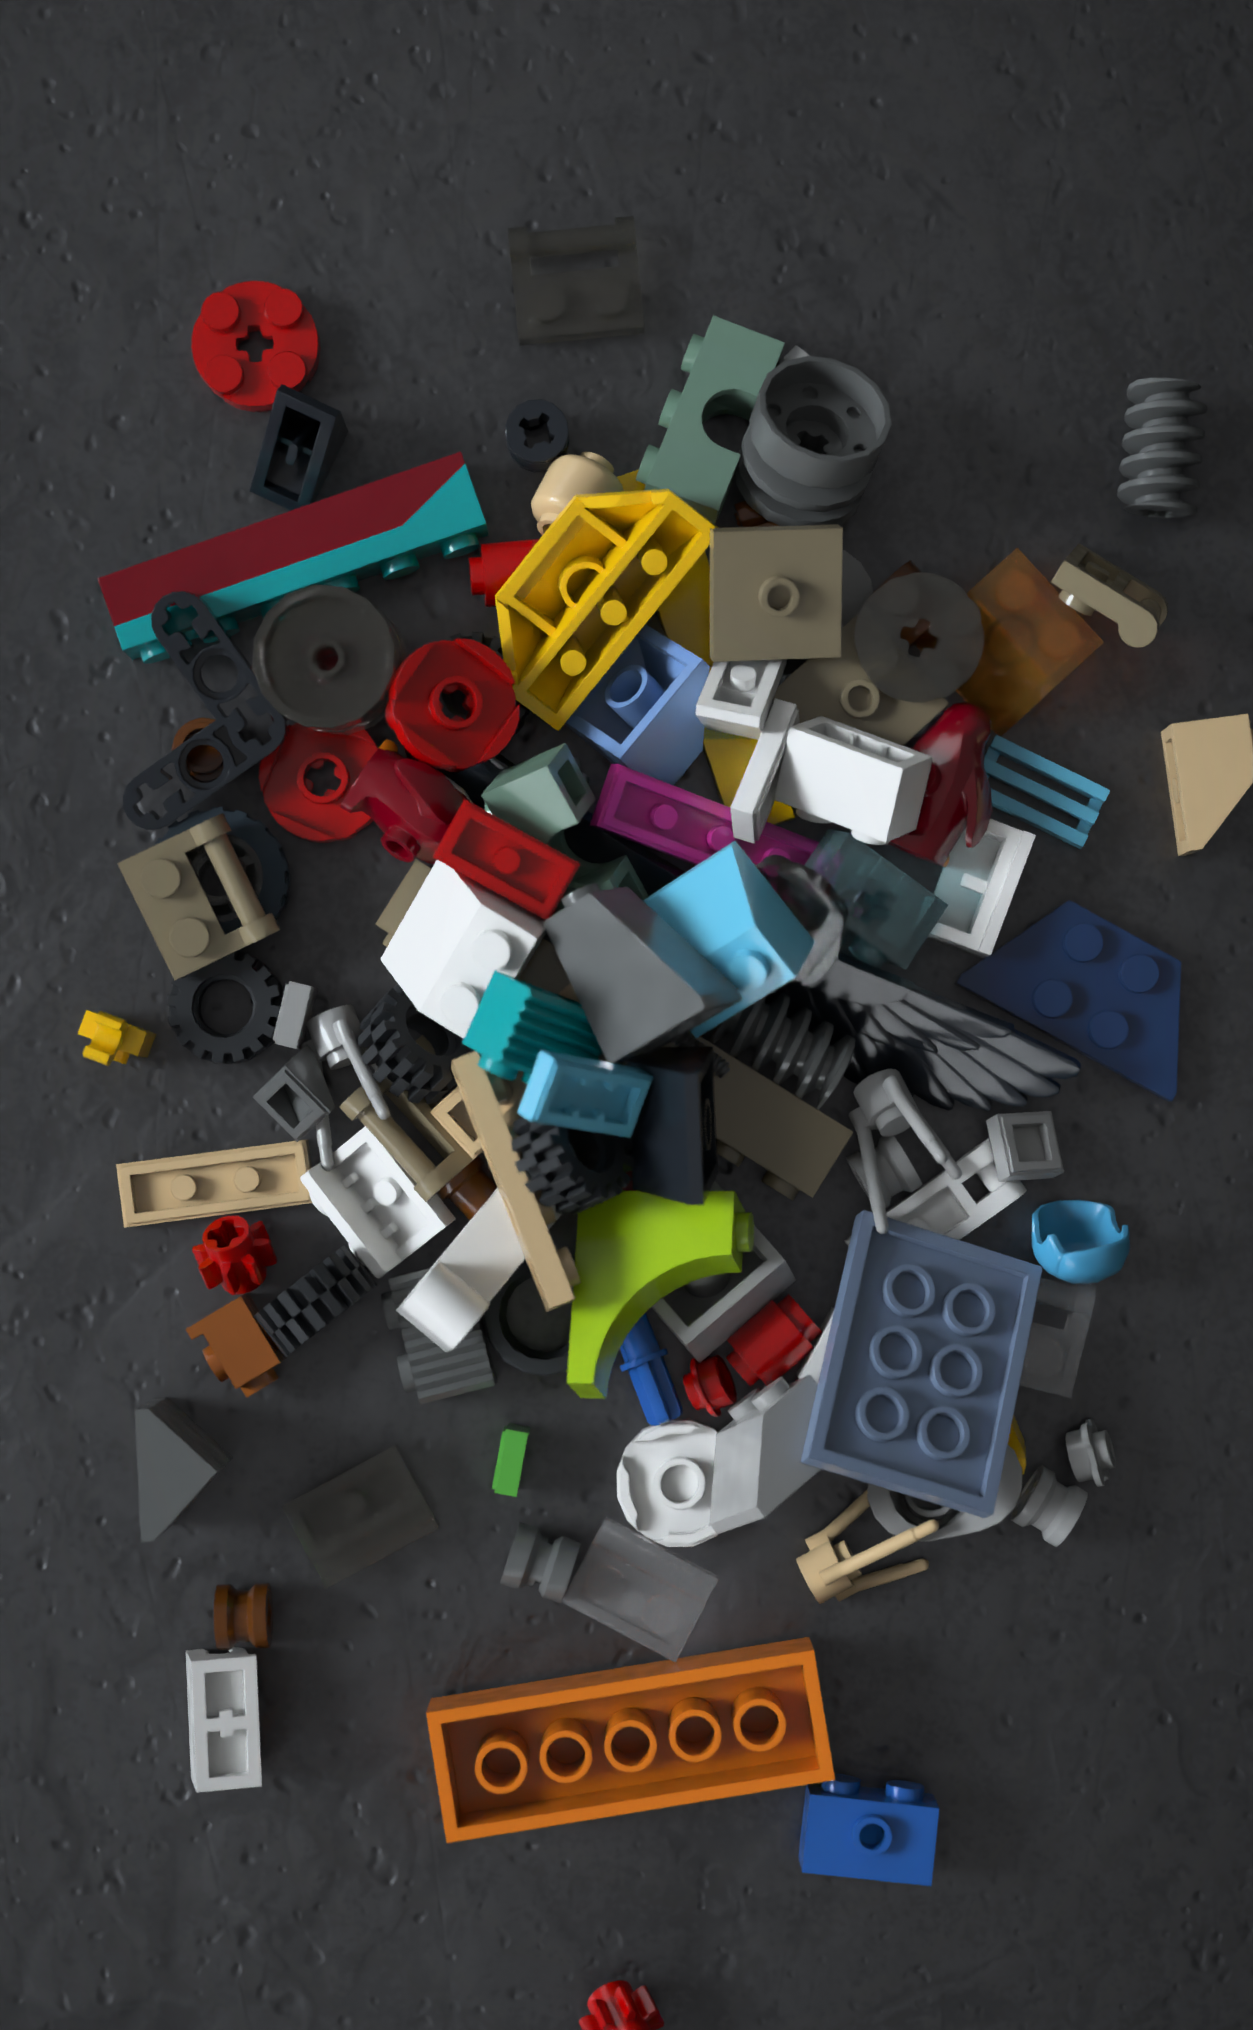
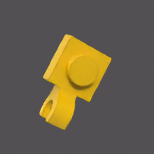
M86 1010L77 1033L92 1039L91 1043L85 1046L83 1057L107 1066L112 1061L127 1064L130 1054L148 1058L156 1036L153 1032L126 1023V1020L103 1011L95 1012Z

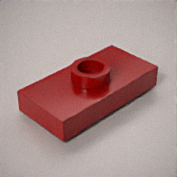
M465 799L432 856L436 860L545 920L553 915L580 866L579 862Z

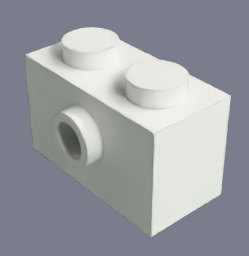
M819 716L789 728L774 800L797 808L796 814L807 821L815 823L833 822L851 829V835L859 841L874 845L888 844L889 841L916 830L933 757L829 718Z

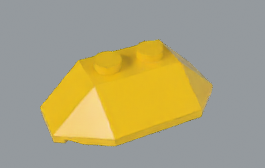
M670 489L574 495L495 595L502 655L515 680V684L512 687L516 700L559 731L710 545V528L718 527Z

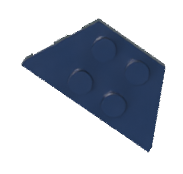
M1068 900L1034 925L991 953L990 956L960 974L955 981V985L1166 1101H1173L1177 1093L1181 961Z

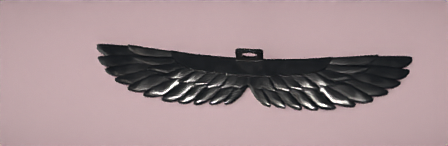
M405 749L407 759L419 761ZM498 753L488 761L460 772L434 769L443 773L464 789L473 804L485 810V801L481 794L500 771L515 764ZM589 811L585 813L579 823L564 829L567 845L582 860L600 864L627 855L648 896L686 873L636 842L591 826L593 814ZM813 939L815 943L797 976L766 995V1004L781 993L790 997L787 1012L788 1018L803 1007L810 1009L812 1015L809 1031H812L825 1020L832 1023L834 1028L831 1045L847 1034L855 1038L853 1056L843 1075L849 1081L859 1084L862 1080L878 1071L896 1069L900 1072L912 1097L915 1094L929 1104L948 1111L953 1109L955 1100L966 1106L984 1111L992 1109V1100L1008 1106H1026L1028 1097L1025 1094L1038 1098H1048L1059 1094L1061 1085L1052 1078L1068 1079L1077 1077L1081 1069V1063L1077 1059L1014 1029L1012 1023L914 985L915 983L857 960Z

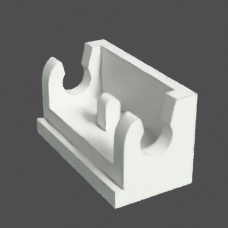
M990 819L987 831L980 842L974 848H967L965 828L949 854L948 865L942 869L918 934L981 958L990 956L1036 835Z
M233 1647L229 1649V1653L209 1654V1651L205 1649L186 1650L191 1780L196 1792L262 1787L256 1655L248 1654L246 1649Z

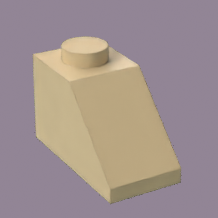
M1248 714L1173 723L1161 731L1178 856L1191 855L1202 850L1253 783V729H1250Z

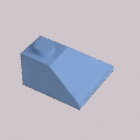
M645 624L564 725L610 763L620 764L674 785L681 779L685 771L703 750L705 726L696 716V704L709 675L710 666L702 658Z

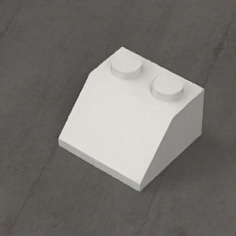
M436 860L380 960L419 1012L464 1039L494 970L519 979L547 933L543 924L546 920Z

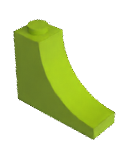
M623 1191L613 1198L578 1213L575 1266L580 1278V1284L573 1286L575 1299L572 1301L567 1384L580 1398L606 1399L612 1366L622 1343L636 1322L660 1299L677 1288L708 1276L742 1272L743 1252H752L754 1219L752 1212H745L735 1191H710L704 1205H688L641 1191Z

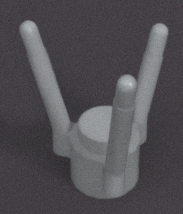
M339 1006L311 1018L306 1023L311 1040L302 1043L301 1049L306 1044L311 1048L323 1077L322 1061L327 1060L331 1070L352 1064L378 1117L382 1120L388 1119L390 1110L375 1078L372 1076L373 1073L369 1065L365 1066L361 1057L369 1048L358 1045V1036L364 1030L359 1028L361 1023L354 1006ZM371 1064L376 1072L379 1068L376 1064ZM328 1114L316 1125L321 1166L325 1171H331L334 1168Z
M896 1069L878 1071L862 1080L853 1092L860 1107L848 1114L857 1132L871 1209L874 1215L876 1230L880 1234L887 1233L889 1225L871 1130H879L882 1136L890 1137L912 1127L924 1146L930 1151L935 1160L942 1164L952 1179L957 1180L962 1176L961 1169L919 1111L900 1072Z

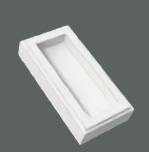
M776 698L774 700L763 732H761L731 805L734 838L755 844L756 840L759 841L775 801L774 798L789 728L799 724V710L796 704Z

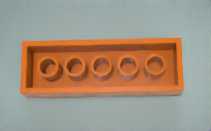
M810 1637L430 1699L426 1711L447 1843L835 1780L815 1653Z

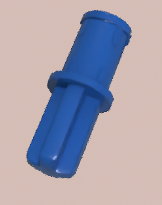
M645 1313L627 1334L620 1347L625 1364L620 1365L621 1372L628 1370L647 1422L651 1426H656L678 1418L682 1415L683 1408L663 1356L669 1353L667 1348L660 1350L648 1316Z

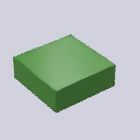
M508 1423L507 1426H504L492 1489H495L494 1493L517 1497L529 1437V1426Z

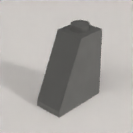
M596 883L581 887L562 899L565 907L563 910L543 922L607 1062L616 1064L648 1056L742 1000L735 985L628 887L600 891Z

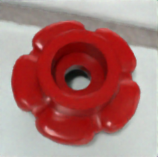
M719 1355L707 1358L700 1364L695 1358L691 1359V1372L683 1376L687 1396L696 1410L706 1408L710 1415L718 1417L721 1415V1408L737 1402V1392L732 1375L726 1363Z

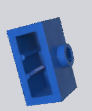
M834 1773L835 1780L806 1785L798 1856L802 1873L932 1886L939 1806L933 1794L924 1793L925 1786L910 1781L890 1780L886 1782V1789L860 1786L861 1780L859 1778Z

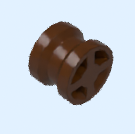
M256 1583L250 1590H236L231 1584H218L216 1586L214 1633L218 1650L232 1649L237 1642H251L256 1648L271 1647L273 1601L270 1583Z

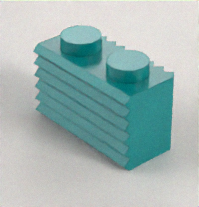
M494 970L462 1044L482 1054L477 1064L481 1068L511 1081H514L519 1070L523 1071L520 1080L526 1084L529 1083L540 1050L599 1060L598 1056L603 1054L579 1002Z

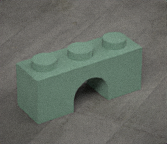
M713 315L705 337L694 333L690 340L681 365V370L690 373L683 392L671 389L658 425L668 428L660 448L651 444L648 445L639 467L636 481L646 484L645 490L670 489L716 525L733 483L741 454L715 444L707 436L703 424L710 418L722 414H731L750 420L760 388L766 375L778 366L785 342Z
M566 743L500 771L481 794L485 801V811L580 863L553 915L565 908L562 899L566 895L581 887L595 883L598 884L600 891L628 887L641 900L649 897L627 855L607 863H590L576 856L567 845L564 829L579 823L596 798Z

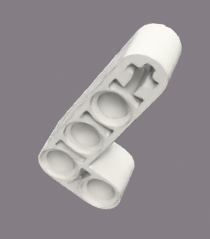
M526 1170L525 1173H526L527 1178H528V1181H529V1180L531 1179V1177H530L528 1171ZM498 1188L396 1310L445 1352L454 1349L489 1307V1302L525 1260ZM554 1204V1205H552V1208H553V1211H554V1214H555V1218H556V1221H557V1219H558L562 1214L555 1212V1204ZM554 1223L546 1225L547 1229L549 1230Z

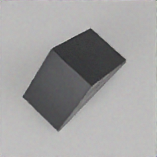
M282 384L276 392L249 491L289 510L314 503L348 433L341 411Z

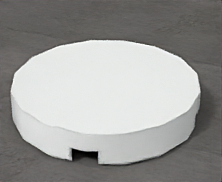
M690 1418L673 1419L660 1425H650L642 1429L625 1447L617 1468V1499L627 1521L645 1537L667 1547H693L718 1535L709 1524L716 1434L718 1433L713 1427Z

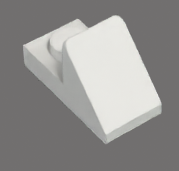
M787 659L714 662L696 704L697 718L709 730L758 740L772 708L773 698L786 667Z

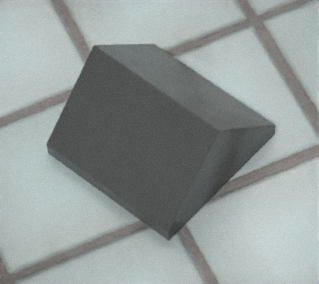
M168 1397L153 1398L135 1409L141 1542H154L167 1531L234 1458Z

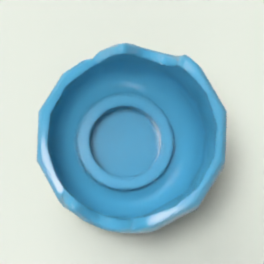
M1058 1200L1039 1206L1032 1214L1031 1236L1033 1254L1039 1265L1047 1273L1072 1284L1098 1283L1122 1269L1130 1251L1129 1226L1123 1224L1122 1231L1119 1229L1113 1207L1087 1200Z

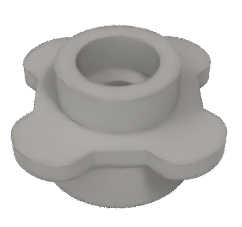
M1091 1418L1085 1420L1086 1424H1082L1081 1429L1066 1433V1447L1077 1481L1081 1483L1094 1480L1096 1486L1100 1487L1105 1485L1106 1480H1109L1108 1469L1116 1468V1457L1107 1430L1098 1432L1096 1424Z

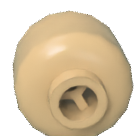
M582 452L580 455L568 454L554 459L531 501L532 513L538 522L537 529L542 536L574 495L624 492L623 486L613 474L614 468L608 460L592 452Z

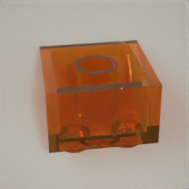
M1018 548L966 593L915 644L967 703L976 704L985 709L990 716L991 729L1000 737L1104 643L1081 616L1059 598L1060 593Z

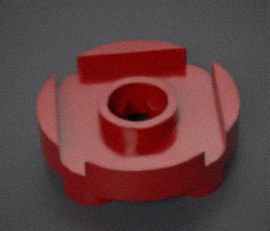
M246 281L231 285L221 292L211 294L205 299L201 307V314L193 328L192 355L200 376L216 395L237 409L264 412L272 410L276 392L282 384L299 392L304 388L308 379L309 382L311 381L319 365L320 339L311 314L302 304L296 293L270 282ZM254 331H261L264 339H273L274 342L273 349L264 350L262 361L251 362L247 351H239L240 342L247 340L249 333Z
M456 638L454 641H434L423 645L410 654L396 670L389 687V702L385 708V717L388 725L395 731L398 740L416 759L437 769L460 772L493 758L506 747L513 737L519 721V705L516 706V695L512 687L515 684V680L505 661L496 652L480 642ZM456 689L464 693L465 698L463 699L462 706L469 712L465 720L457 715L449 719L443 714V704L439 701L441 691L447 695Z
M319 714L309 716L310 718L299 720L292 726L289 724L283 742L260 762L259 782L265 804L276 822L298 838L315 843L350 840L359 831L370 825L373 819L362 811L349 813L340 806L378 747L367 731L355 722L341 716ZM326 761L336 765L334 775L341 780L340 786L336 791L327 789L323 796L312 794L314 783L306 778L307 772L310 768L321 770Z

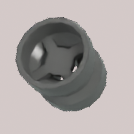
M520 1522L500 1584L520 1589L526 1585L533 1587L535 1582L540 1584L539 1591L543 1598L561 1604L581 1542L561 1536L555 1539L553 1545L547 1543L548 1538L542 1536L538 1527Z

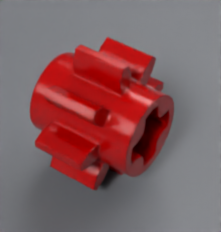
M239 1215L225 1216L213 1221L203 1233V1244L193 1246L192 1248L206 1287L210 1290L221 1283L223 1289L231 1295L245 1294L258 1288L266 1278V1266L277 1263V1257L263 1222L260 1220L249 1226L248 1222L244 1218L239 1217Z
M624 1980L609 1982L595 1990L587 2001L591 2014L579 2019L582 2030H657L664 2026V2021L647 1986L643 1985L634 1991L631 1984Z

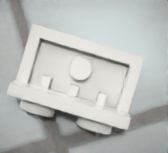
M366 1127L333 1152L334 1168L331 1171H325L320 1162L300 1178L303 1185L309 1191L310 1198L315 1207L331 1219L348 1241L349 1248L362 1265L368 1267L376 1278H381L456 1220L437 1194L428 1202H425L413 1189L417 1185L414 1179Z

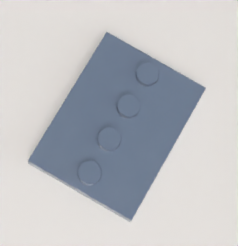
M863 1210L855 1216L801 1463L981 1518L994 1514L1043 1267L888 1217L889 1230L885 1234H880L876 1230L873 1212Z

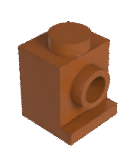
M249 1292L185 1329L191 1340L201 1335L205 1336L209 1346L202 1349L211 1370L220 1382L230 1379L235 1389L240 1387L246 1398L279 1379L274 1366L287 1358L254 1317L259 1312V1309Z

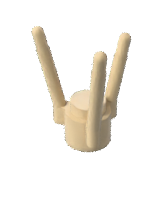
M866 1490L825 1529L805 1539L810 1551L796 1558V1561L807 1585L819 1604L834 1596L840 1602L859 1591L927 1570L929 1562L924 1558L862 1575L861 1568L936 1532L939 1529V1523L934 1519L929 1520L853 1555L845 1540L833 1545L832 1541L870 1507Z

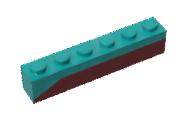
M460 451L97 579L122 651L132 660L142 657L143 663L149 664L170 658L152 629L151 614L155 604L163 596L171 592L189 591L199 595L211 608L228 634L232 636L240 631L238 626L240 622L262 615L264 622L288 617L300 610L298 604L300 601L322 594L324 601L348 596L360 589L358 581L382 573L384 580L408 575L420 568L418 560L442 552L444 559L468 554L480 547L478 539L489 536ZM172 603L167 608L172 617L165 624L167 631L171 635L182 631L189 640L200 637L192 625V621L199 616L197 610L193 606L181 609L176 603ZM211 630L203 641L210 643L219 641V639Z

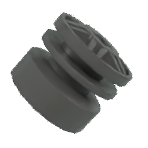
M805 356L784 361L766 375L758 393L749 420L750 424L739 450L741 455L735 473L736 485L751 508L767 521L779 526L835 524L841 526L857 512L892 425L889 403L878 385L859 369L833 358Z

